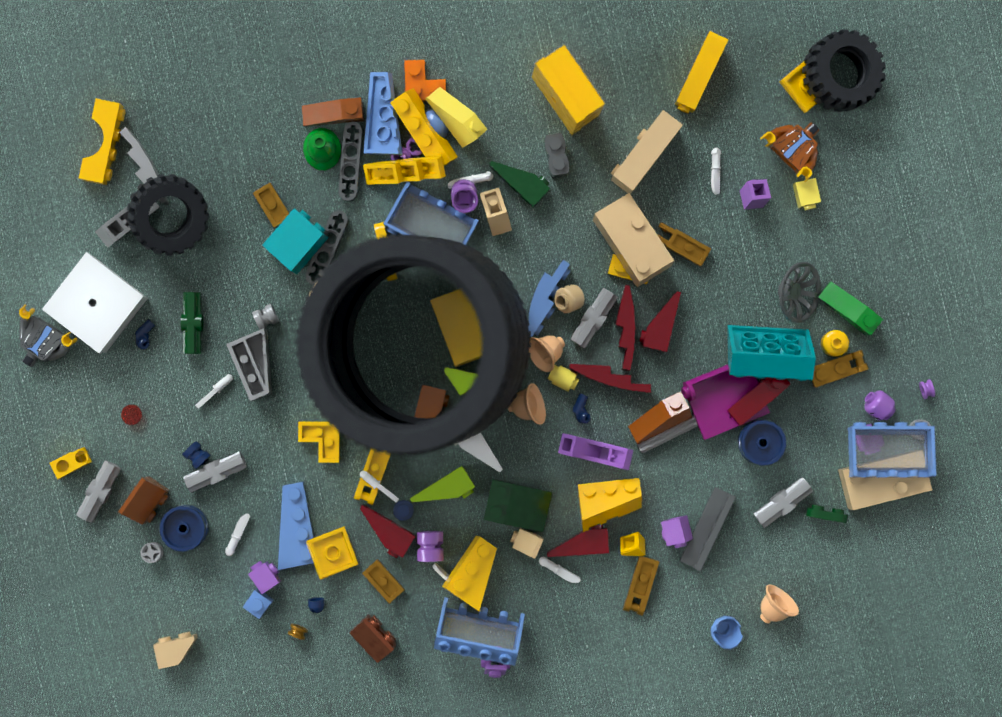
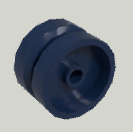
M757 420L748 423L740 431L738 437V449L747 461L761 466L771 465L778 461L786 448V436L782 429L775 423L767 420ZM761 439H765V441L763 442L765 445L764 447L759 445V441Z
M182 505L170 509L163 516L159 532L163 542L169 548L185 552L198 547L205 541L209 532V522L201 509L193 505ZM185 525L187 530L182 531L181 527Z

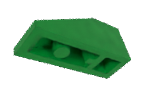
M831 281L818 296L821 301L864 335H872L883 321V318L868 306Z

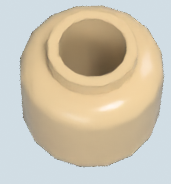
M577 285L564 286L558 289L554 296L556 307L563 313H571L580 309L585 300L583 291Z

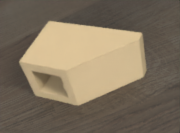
M184 632L178 634L179 638L171 639L170 636L159 638V642L153 645L158 669L179 665L198 638L197 634L191 635V632Z

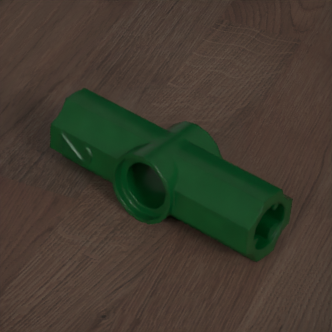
M183 292V314H181L180 320L181 332H183V354H201V332L204 329L203 314H201V292Z

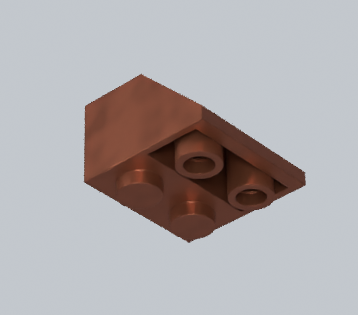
M368 614L350 631V634L378 663L394 650L396 638L389 630L385 632L381 628L382 623L375 615L371 617Z

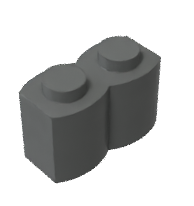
M561 133L546 135L544 148L549 158L548 170L551 177L567 176L569 161L564 153L565 140Z

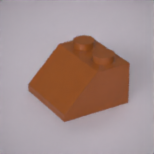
M150 476L143 477L118 512L142 525L147 522L151 523L157 515L155 512L159 505L163 506L169 496L166 494L169 489Z

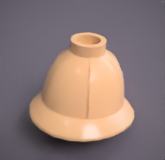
M555 336L530 338L531 348H529V353H531L530 358L541 371L551 372L563 353V348L565 347L564 340L561 337L556 338Z
M530 383L526 389L519 391L508 408L509 412H514L521 419L532 420L538 425L545 422L546 409L539 388L534 383Z
M771 584L766 586V595L760 607L762 612L760 618L765 623L769 624L771 621L778 622L798 615L799 609L797 604L786 592Z

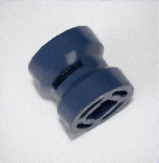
M198 441L194 442L182 454L185 459L191 460L192 466L196 470L211 457L207 451L201 449V444Z

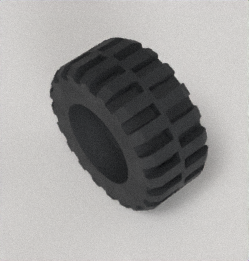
M848 29L839 32H832L816 42L809 49V54L805 56L804 63L807 65L802 67V73L806 74V78L803 79L804 85L808 84L809 90L807 92L810 96L814 95L816 97L814 101L818 104L824 103L823 107L828 110L834 108L835 112L851 111L872 100L882 88L881 82L885 80L886 75L882 73V70L886 69L885 62L881 61L883 54L881 51H877L876 47L878 45L874 41L870 42L869 37L865 34L860 36L859 31L852 30L849 32ZM835 53L846 55L854 62L858 72V79L854 88H844L833 79L830 72V60Z
M160 174L157 175V178L153 179L150 177L146 179L147 182L143 185L140 183L137 186L138 190L136 193H132L130 197L131 202L127 206L128 223L137 240L146 249L152 250L159 255L165 253L166 256H173V253H178L179 255L184 253V250L187 248L190 250L194 248L193 244L196 241L200 242L202 240L203 231L206 232L208 228L206 224L209 220L208 205L201 192L185 178H179L172 174L169 176ZM163 197H176L186 206L187 217L185 222L174 232L161 233L155 230L149 221V211L152 205Z

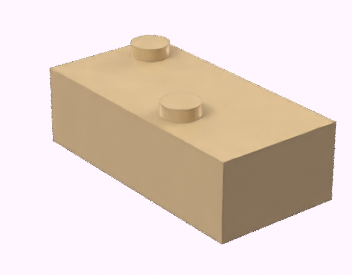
M663 110L648 130L643 129L638 135L637 139L639 142L621 166L617 164L613 169L611 181L631 194L679 132L683 124Z
M630 193L594 214L593 222L636 287H639L672 266L674 259Z
M914 450L858 464L856 468H925V458L922 450ZM849 467L838 469L847 507L850 510L932 491L929 477L849 478Z

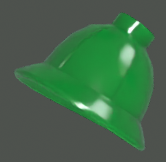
M314 129L307 135L304 141V156L307 162L317 170L325 171L331 169L340 159V141L336 134L329 129Z

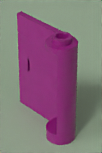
M727 364L683 382L681 392L684 398L688 399L704 440L739 426L727 410L758 384L756 377H735L730 375ZM766 405L745 423L769 414L768 406Z

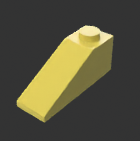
M441 87L437 88L426 98V101L462 148L474 142L487 131V128L472 110Z

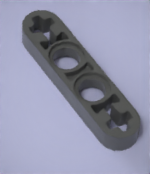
M357 122L347 123L343 132L339 195L347 202L355 200L358 194L363 131ZM352 126H355L356 130L359 131V133L354 135V140L358 141V144L354 142L346 143L347 139L351 141V134L348 130H351ZM350 146L357 148V154L354 157L346 155V149ZM348 166L354 167L356 171L355 175L350 178L344 175V170ZM343 180L355 181V184L350 183V189L354 193L350 194L349 198L343 193V190L347 189V183H343Z
M334 211L330 215L325 227L326 231L324 234L334 233L337 236L336 242L334 244L325 242L314 254L306 272V280L312 285H315L317 281L313 282V278L310 276L311 273H315L317 267H313L314 263L328 268L341 242L349 221L348 216L343 211ZM342 215L344 223H339L337 229L341 230L340 233L329 229L331 225L333 227L336 225L334 217ZM327 252L329 260L326 263H320L318 261L319 253ZM321 269L318 272L319 276H322L323 270Z

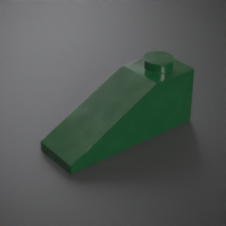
M494 161L489 163V167L532 208L550 191L548 187L550 183L543 176L538 177L535 174Z

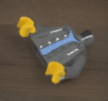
M24 305L19 310V315L21 316L19 340L21 341L20 346L27 350L28 353L22 362L33 367L38 358L48 362L66 356L72 344L76 343L78 339L74 338L71 340L69 337L71 332L64 334L38 316L31 318L35 309L31 308L28 312L26 305Z

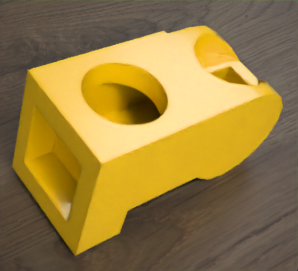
M83 447L49 464L56 478L60 480L88 465L92 460L86 448Z

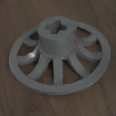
M808 262L794 264L787 271L778 287L782 313L790 322L802 323L814 313L818 305L821 282L819 274L812 264ZM799 267H805V272L800 277L801 272ZM795 271V278L791 281L788 277ZM811 271L813 274V278L809 281L803 282L809 276ZM816 284V292L804 291V288ZM802 296L815 297L812 306ZM784 301L790 302V307L787 311L784 305ZM800 304L807 310V313L803 316ZM794 308H796L797 311L796 318L791 316V314L794 311Z

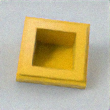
M639 532L620 537L621 555H646L644 537Z

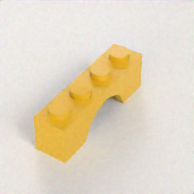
M414 88L405 91L390 102L425 157L442 156L444 166L458 158L448 140L442 138L429 123L425 114V105Z
M95 99L92 119L102 128L103 144L97 153L82 159L79 179L107 185V182L111 180L113 172L110 169L111 163L115 161L117 155L115 145L121 136L119 126L120 122H123L125 118L124 106L120 103Z

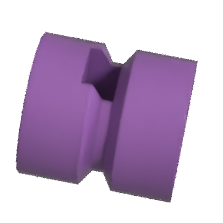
M458 180L451 188L452 205L457 211L469 213L478 204L477 189L470 180Z
M443 531L417 532V544L420 545V548L417 549V561H444V551L440 547L443 544Z

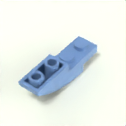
M565 260L561 262L553 276L545 272L536 288L528 318L530 324L528 331H531V338L534 334L536 336L539 335L544 327L541 324L545 317L549 319L555 310L552 307L554 302L549 300L548 297L555 296L556 291L560 288L557 286L560 279L565 280L571 271L568 269L570 264Z

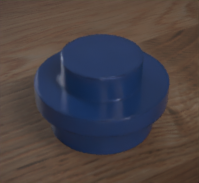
M401 500L394 505L393 513L397 519L405 521L412 517L414 508L409 501Z

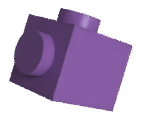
M767 179L750 180L742 187L740 195L744 210L763 208L771 199Z
M687 515L670 518L661 522L663 528L662 537L666 541L667 546L674 545L675 548L684 547L687 545L686 542L693 539Z
M259 561L250 567L252 572L248 575L261 594L281 582L277 576L279 571L273 563L269 564L268 561L265 563Z

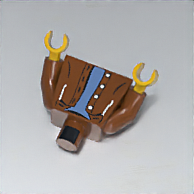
M810 122L805 129L798 124L794 127L792 125L776 127L760 137V140L765 138L768 141V144L765 146L770 147L796 172L797 177L802 174L806 178L804 182H807L812 176L818 156V150L816 149L818 143L813 137L820 131L815 124Z

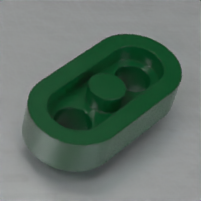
M813 504L812 508H807L806 516L842 523H847L848 515L844 514L845 510L832 508V512L824 511V506Z

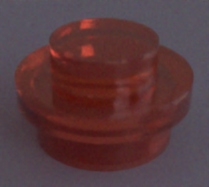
M127 405L121 412V418L126 424L135 425L141 420L142 411L136 405Z

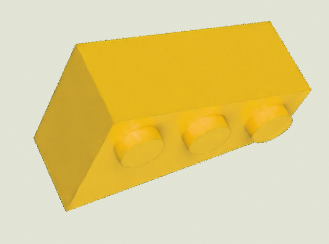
M639 478L578 484L583 532L599 523L600 525L607 523V520L616 516L619 518L642 508Z
M475 536L442 587L475 610L480 611L497 548L482 537Z

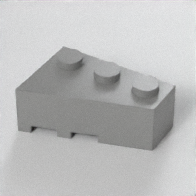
M263 328L226 344L249 400L255 401L271 394L272 385L267 329Z

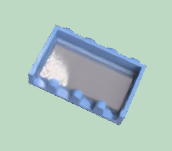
M408 181L384 222V226L387 227L386 231L391 234L399 233L400 235L413 234L457 241L464 245H467L479 224V220L476 218L473 219L465 213L457 211L455 208L447 205L446 202L438 200L429 195L428 192L416 188Z
M865 422L854 423V426L847 428L849 478L936 476L934 426H928L927 422L915 423V426H907L906 422L894 423L895 426H887L886 422L874 423V426H866Z
M444 597L434 649L515 666L525 614L521 613L518 623L508 621V613L506 611L500 612L499 619L487 616L488 608L480 607L479 614L467 612L468 604L464 602L460 603L459 610L447 608L448 598Z

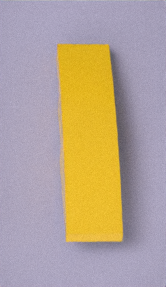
M442 156L398 159L363 165L367 185L399 184L405 181L440 179L446 176Z

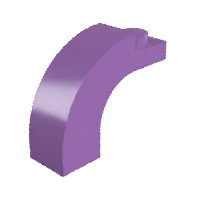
M563 433L558 453L629 470L633 450Z

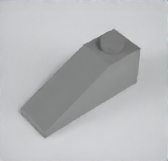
M156 202L152 205L149 215L159 208ZM127 207L95 231L107 248L131 230L127 219Z

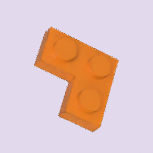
M404 60L405 91L414 88L422 102H425L426 98L439 87L446 91V79H425V60Z

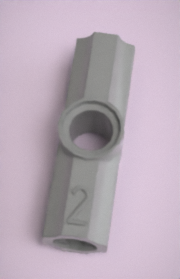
M603 288L592 306L590 305L583 315L580 325L576 328L570 340L585 349L595 332L604 323L607 313L613 307L618 297Z
M239 451L224 459L208 463L202 469L194 471L183 478L191 493L209 484L213 485L228 478L227 476L243 470L247 465Z
M107 460L104 461L96 478L91 481L85 492L86 497L76 514L79 518L93 523L102 504H105L112 492L111 487L122 468Z
M801 477L788 488L782 489L772 496L768 503L753 514L763 528H765L778 517L792 511L797 506L796 504L812 493L813 490L808 482Z

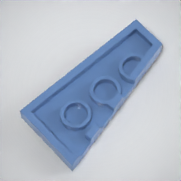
M370 72L364 154L403 155L398 116L390 103L395 99L392 74L389 72Z
M304 482L283 485L278 570L313 563L306 544L307 540L314 538Z

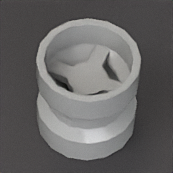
M272 304L266 305L261 311L255 310L252 312L260 330L267 328L268 324L279 322Z

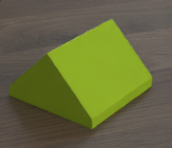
M447 367L444 369V372L460 396L468 392L477 375Z

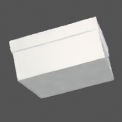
M86 252L42 310L101 354L109 350L148 298L97 258Z

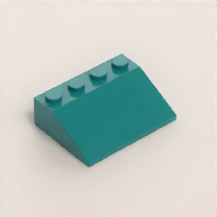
M728 325V367L730 375L735 377L754 376L760 379L773 377L779 380L786 378L799 381L813 380L816 356L809 330Z

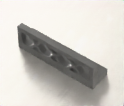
M714 487L692 533L693 539L688 541L680 558L681 562L701 571L735 500V496Z

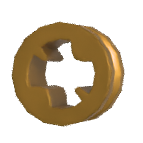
M291 623L290 627L292 629L287 634L305 640L304 634L308 632V629Z

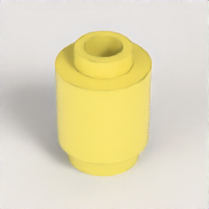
M555 365L548 376V380L552 381L551 384L567 392L570 389L575 390L580 379L576 378L577 373L561 365L559 367Z

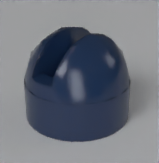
M314 597L308 599V607L311 612H322L325 605L324 598Z

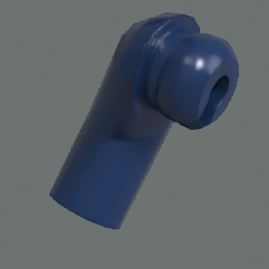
M147 319L135 332L136 345L143 350L149 347L148 333L155 327V324L150 319Z
M579 393L573 407V413L578 422L586 424L591 420V416L585 408L588 396Z

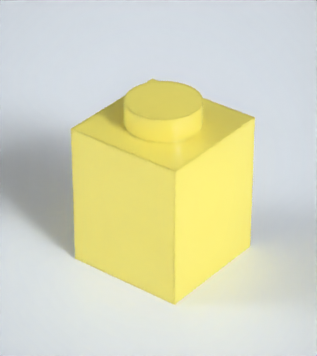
M816 178L809 179L807 182L800 181L793 184L798 208L804 207V211L815 209L816 204L821 202Z

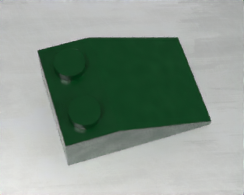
M493 479L484 520L544 532L552 492Z

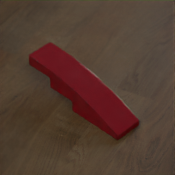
M625 285L615 326L623 327L618 347L626 349L621 369L630 371L635 343V316L630 286Z
M569 364L571 370L602 384L629 391L651 393V384L631 383V375L611 374V366Z

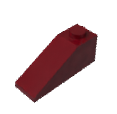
M675 292L648 324L646 330L641 331L639 342H642V347L667 352L681 292Z
M765 377L732 405L727 412L741 426L781 394L791 383L787 379L779 380L773 377Z
M363 504L360 510L384 547L388 549L387 553L395 558L399 556L403 558L416 535Z
M597 524L585 532L581 531L548 550L547 557L609 553L608 528L603 527V524Z

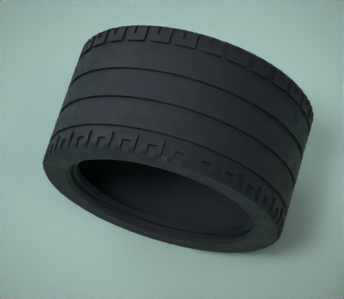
M392 234L380 236L378 239L372 238L366 242H361L358 244V247H351L347 252L340 254L339 259H334L329 267L322 271V276L317 277L315 285L311 286V292L306 296L305 305L301 308L302 315L298 319V322H300L299 329L296 331V334H298V339H296V344H298L296 356H299L297 364L301 369V379H304L305 382L303 384L304 388H307L310 400L313 399L315 408L319 409L321 416L328 420L327 423L330 426H334L338 433L345 434V438L348 440L351 439L358 445H365L367 449L376 450V452L380 453L385 451L386 454L415 455L433 452L467 440L487 429L490 424L495 423L505 413L504 410L508 409L516 398V392L521 389L522 382L526 377L524 373L528 369V361L531 354L529 353V348H531V331H528L530 324L526 315L527 311L523 309V300H521L518 290L514 289V284L506 276L507 274L501 271L500 267L489 257L483 256L482 252L477 251L473 247L450 239L423 235ZM417 266L431 269L445 276L465 294L476 313L482 336L481 361L472 386L459 403L437 418L408 416L391 409L381 402L364 382L354 355L353 337L355 323L368 295L389 276Z

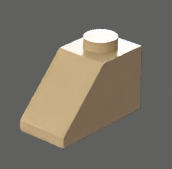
M496 188L479 193L492 236L512 231L500 189Z
M520 528L519 531H514L510 542L513 543L512 548L536 559L543 542V537Z

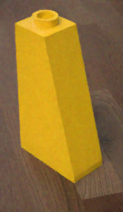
M709 31L676 100L675 105L678 106L680 111L684 113H689V111L693 113L728 39Z

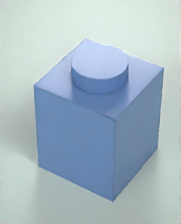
M257 588L246 601L243 608L260 619L274 599L265 593L261 594Z

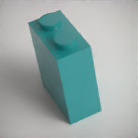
M294 208L262 246L291 272L298 274L329 237L324 234L325 228L317 222L314 225L310 221L312 217L303 209L298 211Z

